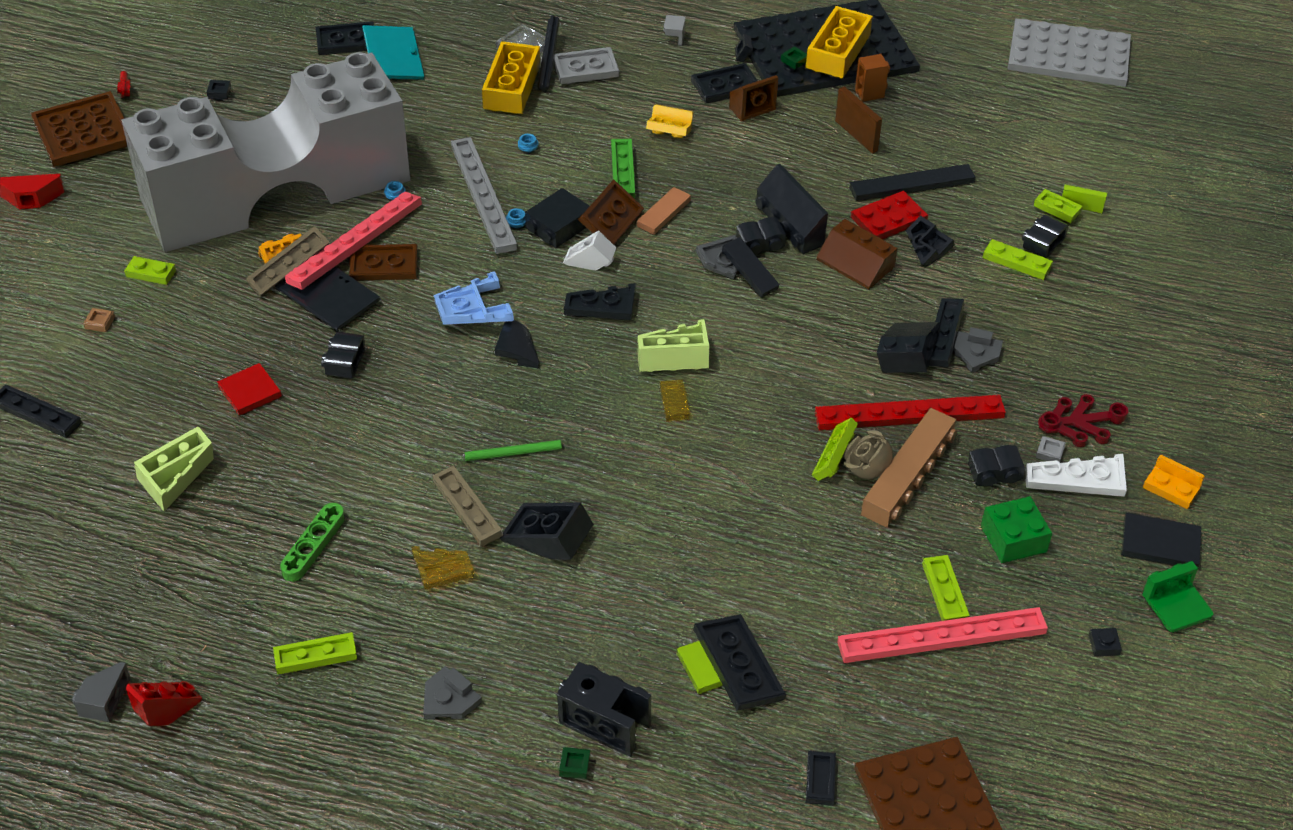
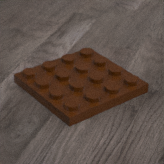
M111 91L30 113L53 167L128 146L121 121L124 117Z
M958 736L855 763V772L881 830H1003Z

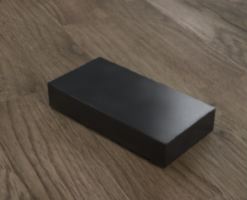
M808 750L806 804L834 805L836 753Z

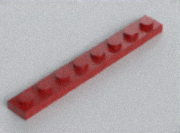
M1001 395L817 406L815 407V417L818 430H832L836 425L851 417L858 423L856 428L919 424L930 408L953 417L956 421L1004 418L1006 411Z

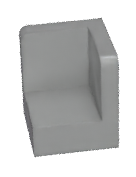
M666 15L663 28L665 35L678 36V45H682L685 35L686 17Z

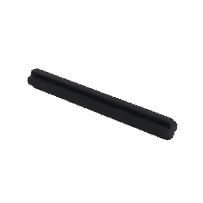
M554 15L548 19L538 81V89L546 92L550 87L560 19Z

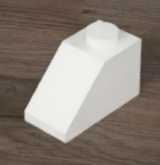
M598 230L570 247L563 263L568 266L596 271L603 266H609L613 262L616 247Z

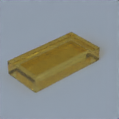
M683 379L660 381L659 388L666 421L689 419L690 413Z

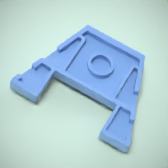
M495 271L488 273V278L481 281L479 278L471 280V285L460 288L458 285L434 295L435 304L443 325L514 321L509 303L485 308L479 294L500 288L499 279Z

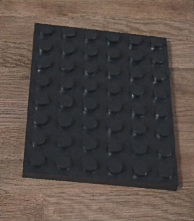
M878 0L850 2L734 22V30L739 40L743 34L751 36L753 51L749 58L761 80L775 75L778 76L777 97L856 83L858 60L860 57L882 54L890 66V72L887 74V77L919 72L920 64ZM835 6L873 16L870 36L843 78L806 68V63L795 70L781 61V54L794 46L807 53L809 45Z

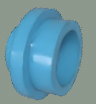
M523 134L518 140V148L524 152H532L538 148V140L533 134Z
M399 181L389 182L384 189L385 196L391 200L406 192L405 187Z
M514 208L508 212L506 220L509 226L520 228L525 225V212L522 209Z

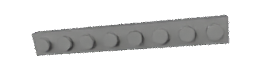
M471 137L451 141L452 151L495 253L500 254L517 250L516 240Z

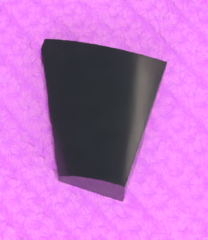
M919 216L906 230L920 263L924 267L940 259L955 245L953 239L940 232L935 224L922 216Z
M516 320L505 321L495 347V356L514 358L518 360V366L538 369L539 360L529 329Z

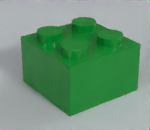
M1031 496L988 506L984 509L981 528L1001 564L1048 551L1052 532Z

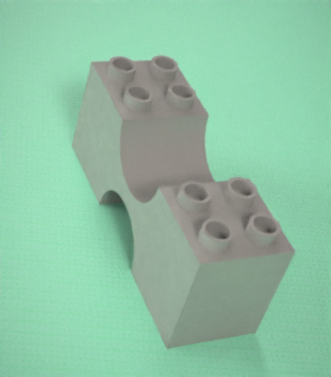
M352 53L345 60L327 65L322 63L311 64L304 71L291 74L290 89L283 102L274 111L256 120L233 121L226 119L214 111L208 97H187L180 100L177 105L159 110L142 109L136 112L133 117L121 120L140 199L164 253L249 228V215L258 199L267 191L284 183L294 181L313 183L323 189L330 204L384 189L391 181H399L401 183L410 181L402 99L373 53Z

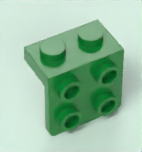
M1193 561L1185 564H1176L1172 568L1161 572H1153L1148 576L1142 593L1148 604L1170 632H1176L1210 620L1213 616V611L1193 586L1198 570Z

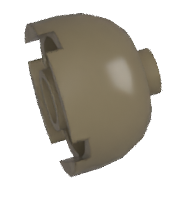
M877 430L867 431L868 435L863 438L857 436L844 452L843 457L846 459L844 465L859 478L873 479L879 477L892 462L893 451L886 437Z

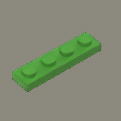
M611 139L613 179L635 199L632 139Z

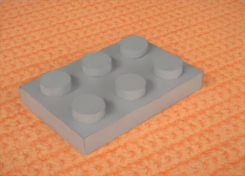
M611 47L554 54L553 62L560 84L619 77V69Z

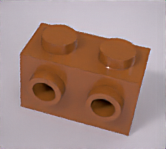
M882 54L860 57L858 60L855 91L862 102L881 99L885 96V89L888 87L887 74L890 72V66Z

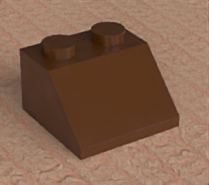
M775 75L730 92L729 108L740 121L776 110L778 76Z

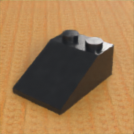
M939 322L894 323L881 336L877 349L882 373L927 372L939 329Z
M581 502L523 503L500 539L505 543L549 559L571 560L594 523Z

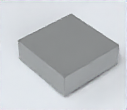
M1042 436L1036 458L1044 461L1057 460L1060 463L1066 442Z

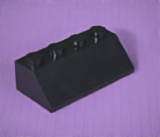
M777 164L757 188L756 206L767 217L778 218L786 237L802 254L822 247L825 242L828 212L781 164Z

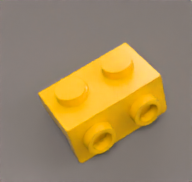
M655 104L652 117L647 121L646 129L652 130V133L664 134L666 132L671 133L673 137L683 138L691 132L693 111Z

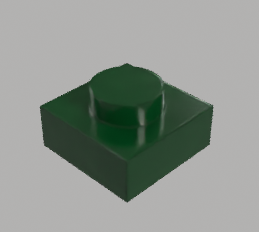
M795 46L781 54V61L795 70L806 63L807 53Z
M563 747L559 777L587 780L591 756L590 750Z

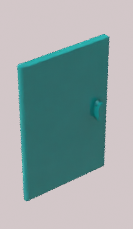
M362 26L367 52L373 53L388 79L424 80L413 27Z

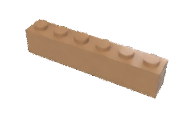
M933 408L929 409L893 458L889 467L885 469L863 499L861 516L886 528L892 520L896 521L899 518L902 506L909 504L915 488L919 489L925 478L924 475L931 473L937 457L941 458L946 450L947 443H952L957 434L955 418Z

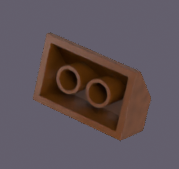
M844 219L830 231L816 260L869 290L895 268L898 248Z

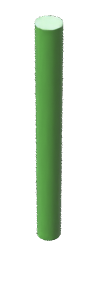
M561 440L465 452V460L474 461L562 449Z

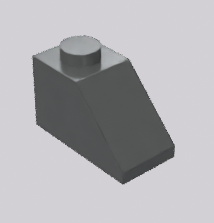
M119 662L83 680L80 688L76 689L73 695V704L79 717L110 722L131 679L126 663Z

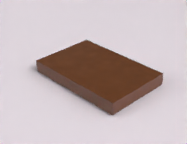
M845 86L839 88L835 121L872 154L878 152L882 118Z
M613 179L578 220L592 233L599 230L615 245L645 208Z
M417 244L364 245L351 255L349 276L356 281L417 279L418 246Z

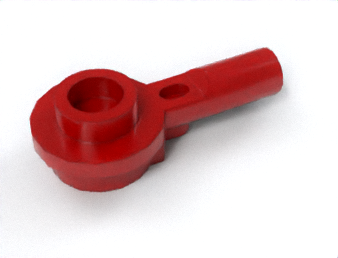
M126 71L120 72V82L117 85V94H121V98L130 96V80H128V73Z

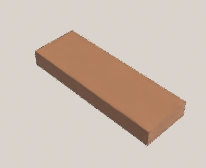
M673 187L637 220V227L655 235L691 201V195Z

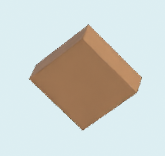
M92 308L83 323L84 328L107 332L115 318L114 311Z

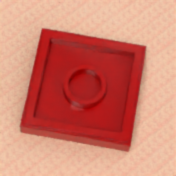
M260 363L217 381L219 389L239 416L282 397L280 389Z

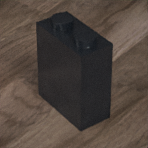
M561 188L525 212L526 228L544 242L557 248L586 229L578 219L588 209L589 205L564 188Z

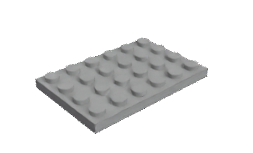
M1015 18L1007 70L1126 87L1131 34Z

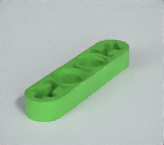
M326 504L282 560L280 568L285 580L290 582L300 580L345 520L344 511L340 504ZM322 529L326 531L322 536L313 535L316 530ZM305 547L313 549L308 554H301L300 550Z

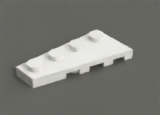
M1115 454L1114 458L1106 459L1104 456H1095L1093 460L1086 461L1075 458L1070 459L1066 463H1059L1057 460L1027 463L1025 469L1026 488L1125 497L1127 491L1123 454Z

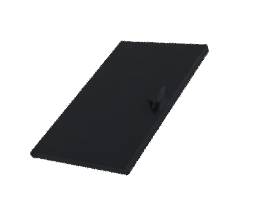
M333 267L303 290L287 284L285 279L275 286L276 289L336 331H339L381 300L379 295L337 267Z

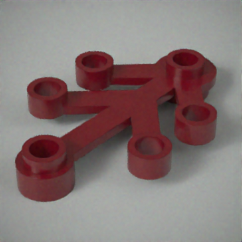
M1084 394L1080 397L1079 404L1071 415L1061 417L1063 413L1069 412L1072 406L1071 399L1061 397L1053 412L1047 411L1039 417L1038 426L1046 433L1058 432L1073 439L1072 443L1076 447L1086 446L1088 435L1082 431L1077 432L1067 426H1075L1094 435L1097 443L1107 444L1111 436L1110 431L1090 423L1110 420L1114 424H1121L1126 420L1129 410L1123 403L1116 402L1110 405L1109 411L1084 414L1086 410L1092 409L1095 401L1093 396Z

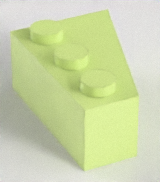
M698 320V324L688 327L685 324L678 325V329L668 332L665 329L638 335L639 371L653 372L709 368V341L705 320Z
M196 427L134 462L137 479L163 511L179 497L214 459L212 442L199 427Z

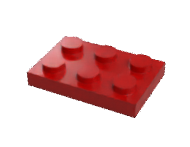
M905 191L851 211V218L859 227L881 239L907 230L919 216L928 220V214Z

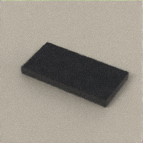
M741 614L694 624L693 631L736 711L785 699V691Z

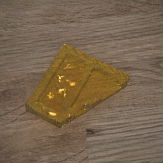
M420 546L411 547L412 555L425 590L474 577V570L467 551H447L435 548L434 552L420 551Z

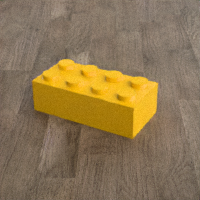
M835 6L807 49L806 68L843 78L870 36L873 16Z
M501 41L482 88L483 109L523 114L540 68V46Z

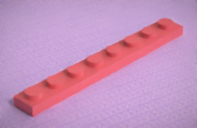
M409 192L401 193L397 198L385 204L377 212L371 214L367 219L357 224L347 233L341 235L337 240L325 246L324 249L285 275L286 283L303 290L422 205L421 197Z
M1040 607L841 635L838 636L837 643L843 662L850 663L1046 634L1048 627Z

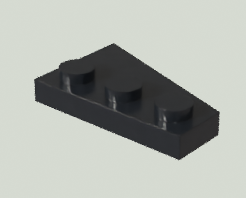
M636 283L628 284V287L619 289L616 286H611L606 291L596 292L594 289L567 293L564 315L631 320Z

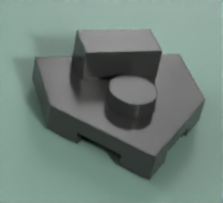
M736 235L696 247L695 251L704 268L734 279L737 268L721 249L723 245L736 239Z
M970 327L969 333L958 331L953 353L967 364L966 367L971 373L979 370L984 365H992L999 361L1003 341L992 339L993 332Z
M444 666L425 682L424 719H435V717L463 719L482 703V697L472 689V683L455 668L449 670Z

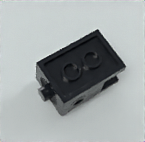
M582 662L577 663L567 680L564 679L559 686L557 693L559 724L626 756H632L636 749L635 722L648 728L651 725V694L641 687L631 686L617 676H610L601 672L597 667L586 665Z

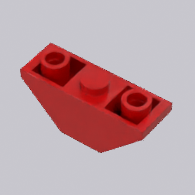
M61 174L0 177V197L18 209L41 208L65 192Z
M186 681L128 683L126 686L133 711L148 726L170 725L202 700V697L195 691V687Z

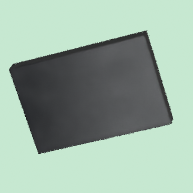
M374 21L316 26L318 55L367 51L362 26H374Z
M746 63L691 75V82L705 104L729 99L731 91L758 81Z
M1126 512L1121 556L1169 565L1185 564L1193 561L1199 567L1201 526Z

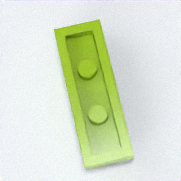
M991 239L983 253V259L1042 280L1046 278L1053 263L1052 260Z
M852 417L835 426L812 473V476L817 481L826 477L830 478L838 471V464L844 456L848 443L854 438V431L858 425Z
M948 555L923 558L922 565L941 620L946 621L970 617Z
M353 632L273 647L277 675L357 660Z

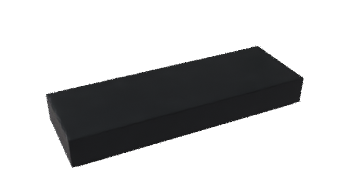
M740 237L722 246V252L760 298L778 289L780 284Z

